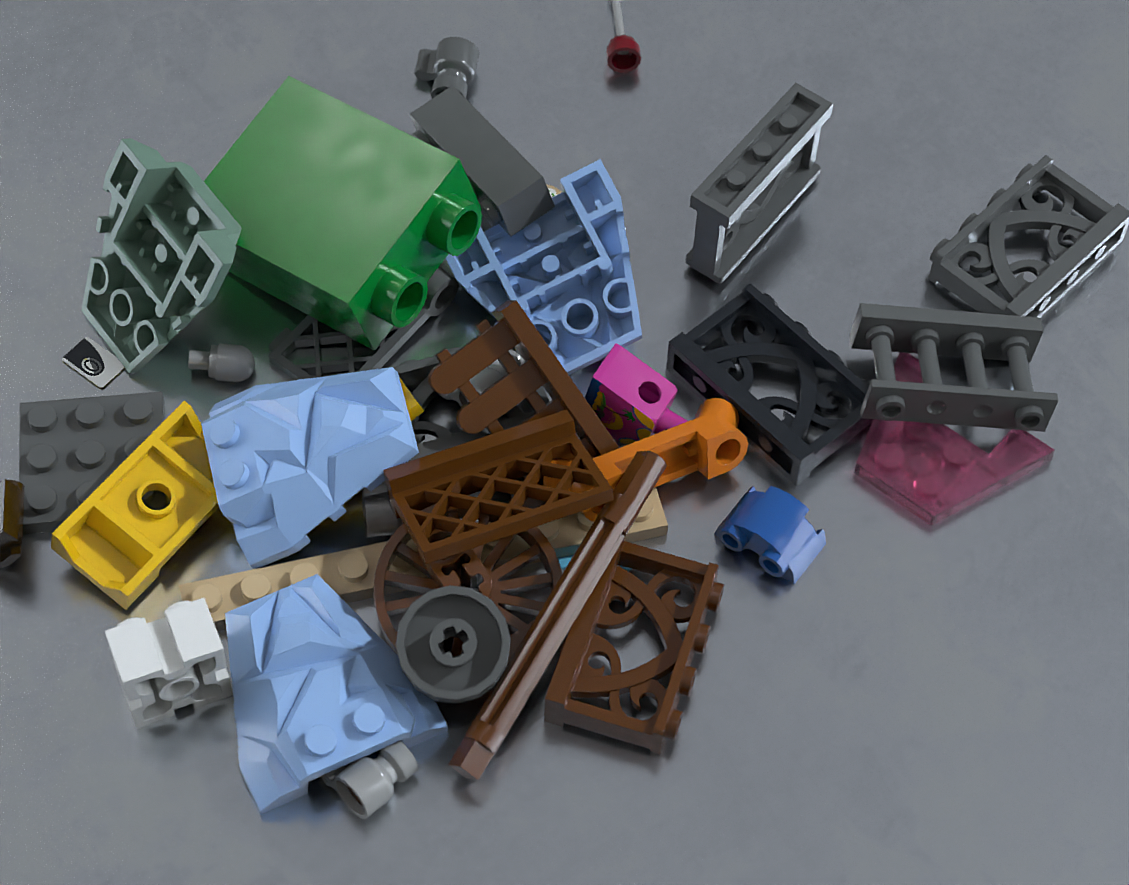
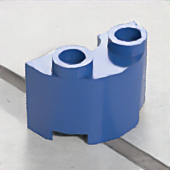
M754 486L750 487L714 533L726 547L733 551L740 552L744 549H750L760 555L759 563L766 572L775 577H783L793 584L798 581L826 545L824 530L819 529L815 531L810 522L804 517L809 511L807 506L791 494L774 486H770L766 492L756 491Z

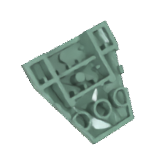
M127 138L121 139L105 175L103 190L112 194L108 216H98L95 231L105 233L101 256L91 257L81 311L129 373L140 371L215 299L233 263L236 252L235 245L242 227L190 165L183 162H166L157 150L134 139Z

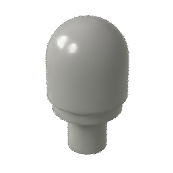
M219 343L218 345H211L210 352L190 350L188 368L209 370V377L215 378L218 381L241 382L249 378L253 373L255 359L251 351L244 346Z

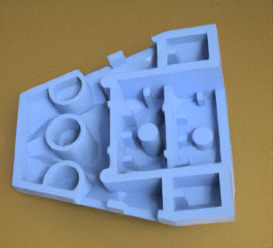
M601 159L561 178L560 183L563 192L552 197L555 207L513 236H510L499 224L484 232L480 226L474 242L464 253L458 256L448 254L445 258L457 283L473 296L492 316L491 312L505 301L517 300L568 375L606 357L615 343L624 348L643 338L622 200Z
M393 367L256 385L214 404L209 412L210 418L201 424L219 508L223 515L233 523L236 540L249 565L254 569L264 567L300 551L311 541L307 534L328 516L333 521H336L347 512L342 505L365 487L371 492L384 482V469L406 463L419 453L398 372Z
M318 574L225 613L238 740L239 768L260 815L308 794L309 781L398 741L411 748L448 731V726L436 702L418 692L403 673L399 656Z

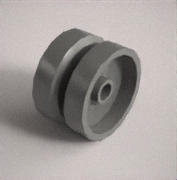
M450 585L426 592L409 606L399 623L396 648L402 671L418 692L436 702L460 704L479 699L496 685L507 666L511 638L506 618L490 598L473 588ZM453 637L463 642L462 653L455 657L451 655L450 651L447 653L444 651L445 642Z

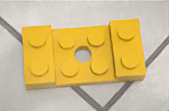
M183 401L52 533L51 549L125 610L159 576L160 568L219 508L201 422L192 406ZM149 491H161L168 496L170 504L162 510H152L145 506L142 497Z

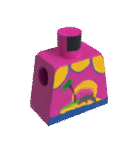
M615 343L592 376L584 397L612 438L628 445L688 422V420L669 410L678 391L676 386L625 348Z

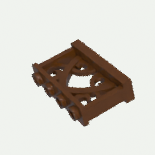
M623 539L569 630L545 696L544 722L561 727L566 723L649 748L651 752L661 755L665 740L675 741L680 727L683 711L676 710L680 695L689 697L695 681L697 668L690 666L694 652L703 655L711 630L710 625L704 624L708 611L717 613L725 584L717 582L719 565L709 562V565L626 542ZM620 566L654 575V577L646 585L639 578ZM674 581L690 586L694 591L695 597L691 604L681 607L674 602L675 597L681 594V590L668 591L661 599L656 595V592L664 584ZM630 599L635 602L628 611L622 614H616L609 608V604L614 600L622 601L625 608L630 603ZM644 611L657 629L665 650L649 662L621 672V661L616 649L606 639L596 635L598 628L610 630L625 627L637 620ZM689 622L684 640L682 641L676 623ZM595 656L607 658L611 668V675L604 676V665L598 669L590 667L589 660ZM673 671L666 690L658 680ZM630 692V702L640 712L641 706L639 701L641 698L652 697L656 700L657 711L646 720L629 717L620 706L619 695ZM609 697L610 711L575 701L573 698Z

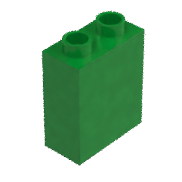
M291 76L286 78L204 180L205 184L242 227L235 245L236 252L233 263L228 272L374 351L394 326L403 328L418 316L427 297V282L448 254L452 256L461 255L471 246L479 232L482 221V208L459 158Z

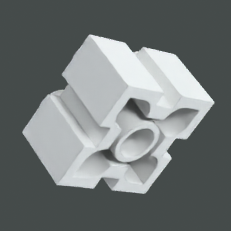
M205 598L192 602L180 601L174 603L165 610L164 618L149 623L146 622L145 617H134L126 619L115 628L105 631L118 679L136 729L175 716L174 710L193 703L195 709L233 696L230 678L226 669L227 663L224 649Z

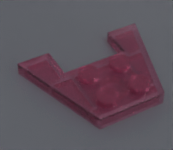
M899 352L894 365L896 381L923 383L919 360L909 353ZM873 419L856 462L854 473L932 526L1051 461L1055 450L1027 431L1011 429L992 452L988 454L945 424Z

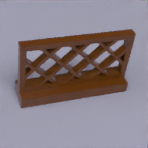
M563 410L383 470L391 509L397 519H402L425 564L614 501L612 487L577 436L574 419L568 410ZM556 458L573 460L570 466L551 463ZM528 475L524 482L514 480ZM542 476L561 479L556 488L537 485ZM574 482L594 486L593 489L581 493L568 491ZM481 491L478 497L468 496L469 494ZM496 491L514 495L509 504L491 500ZM527 498L547 501L545 505L534 509L522 507ZM435 505V507L432 509L430 513L421 511L427 507ZM449 507L468 510L462 520L444 516ZM481 513L500 517L498 521L487 525L475 523ZM434 529L452 532V535L448 538L433 543L428 541Z

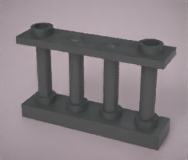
M860 303L849 334L851 349L872 350L877 379H871L860 410L861 418L1045 432L1059 400L1057 393L1034 392L1028 362H1031L1044 332L1041 318ZM892 352L918 354L923 383L896 381ZM937 355L963 357L968 387L942 385ZM983 359L1008 361L1014 390L988 388Z

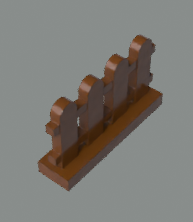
M517 300L505 301L491 312L497 320L492 326L487 319L474 326L479 335L451 355L447 348H444L435 355L440 364L430 371L428 377L429 385L433 391L439 394H449L456 389H459L468 402L459 409L456 415L457 425L462 431L472 434L478 433L485 428L490 434L503 431L504 429L497 419L526 399L535 413L519 425L568 410L574 419L576 434L592 458L619 448ZM514 347L517 348L525 360L520 365L517 364L509 352ZM498 359L507 374L478 394L469 380ZM542 386L552 398L547 404H545L536 391ZM528 475L521 477L522 482H524ZM544 476L540 478L537 485L543 486ZM527 498L522 507L534 509L545 505L547 501Z

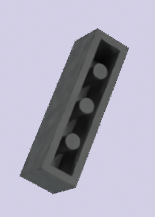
M454 86L446 89L409 114L417 130L412 136L460 159L482 208V215L491 226L498 223L510 236H513L555 207L544 177Z

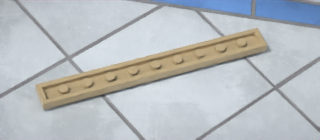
M656 487L653 488L624 541L631 543L667 535L668 523ZM581 512L537 527L548 539L557 558L575 554L593 522L589 521ZM516 535L493 570L524 552L530 546ZM411 539L406 545L419 553L414 541ZM499 540L484 544L480 560L482 564ZM388 541L179 585L182 601L192 602L205 598L216 630L219 631L226 629V612L316 574L346 603L373 598L376 567ZM396 556L389 571L430 579L398 556ZM451 556L446 557V558H443V559H440V560H446V559L450 558ZM538 558L530 564L541 562V560ZM385 585L384 595L406 591L407 589Z

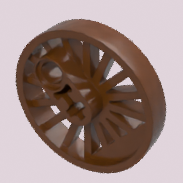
M435 505L427 507L421 511L430 513L432 509L435 507ZM449 507L444 516L463 519L468 510ZM481 513L477 520H479L478 523L487 525L488 522L498 521L500 517ZM403 523L385 545L378 560L374 577L375 610L382 632L390 647L398 655L396 648L398 631H395L389 616L406 613L409 606L421 596L385 602V585L422 593L450 585L459 587L464 585L466 588H477L478 592L490 598L506 618L508 629L514 632L510 635L508 665L534 620L526 624L506 610L537 616L545 603L508 594L550 587L552 592L562 575L559 560L548 539L538 527H534L500 539L483 564L480 560L484 545L452 555L446 560H437L425 564L421 554L406 545L412 538ZM434 529L428 541L433 543L448 538L452 535V532ZM516 535L530 546L524 552L493 570ZM396 556H398L430 579L389 571ZM538 558L546 570V573L504 580ZM455 637L451 649L453 657L461 654L463 642Z

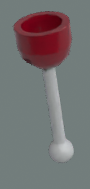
M608 0L613 8L616 36L610 40L606 49L607 64L615 72L627 73L640 65V48L633 37L624 33L620 5L622 0Z

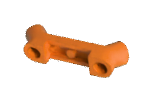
M711 398L706 399L699 406L695 419L592 459L614 491L637 451H652L667 464L654 486L655 488L695 471L702 473L708 480L729 472L737 467L745 457L748 441L747 437L738 429L740 419L735 406L724 399ZM556 458L551 461V463L570 466L573 462L572 459ZM544 476L543 486L556 488L561 479ZM574 482L568 491L581 493L593 489L594 486ZM604 504L581 511V513L589 521L594 522Z

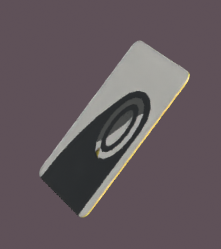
M89 337L82 339L62 358L63 362L99 388L107 385L125 368L116 356Z

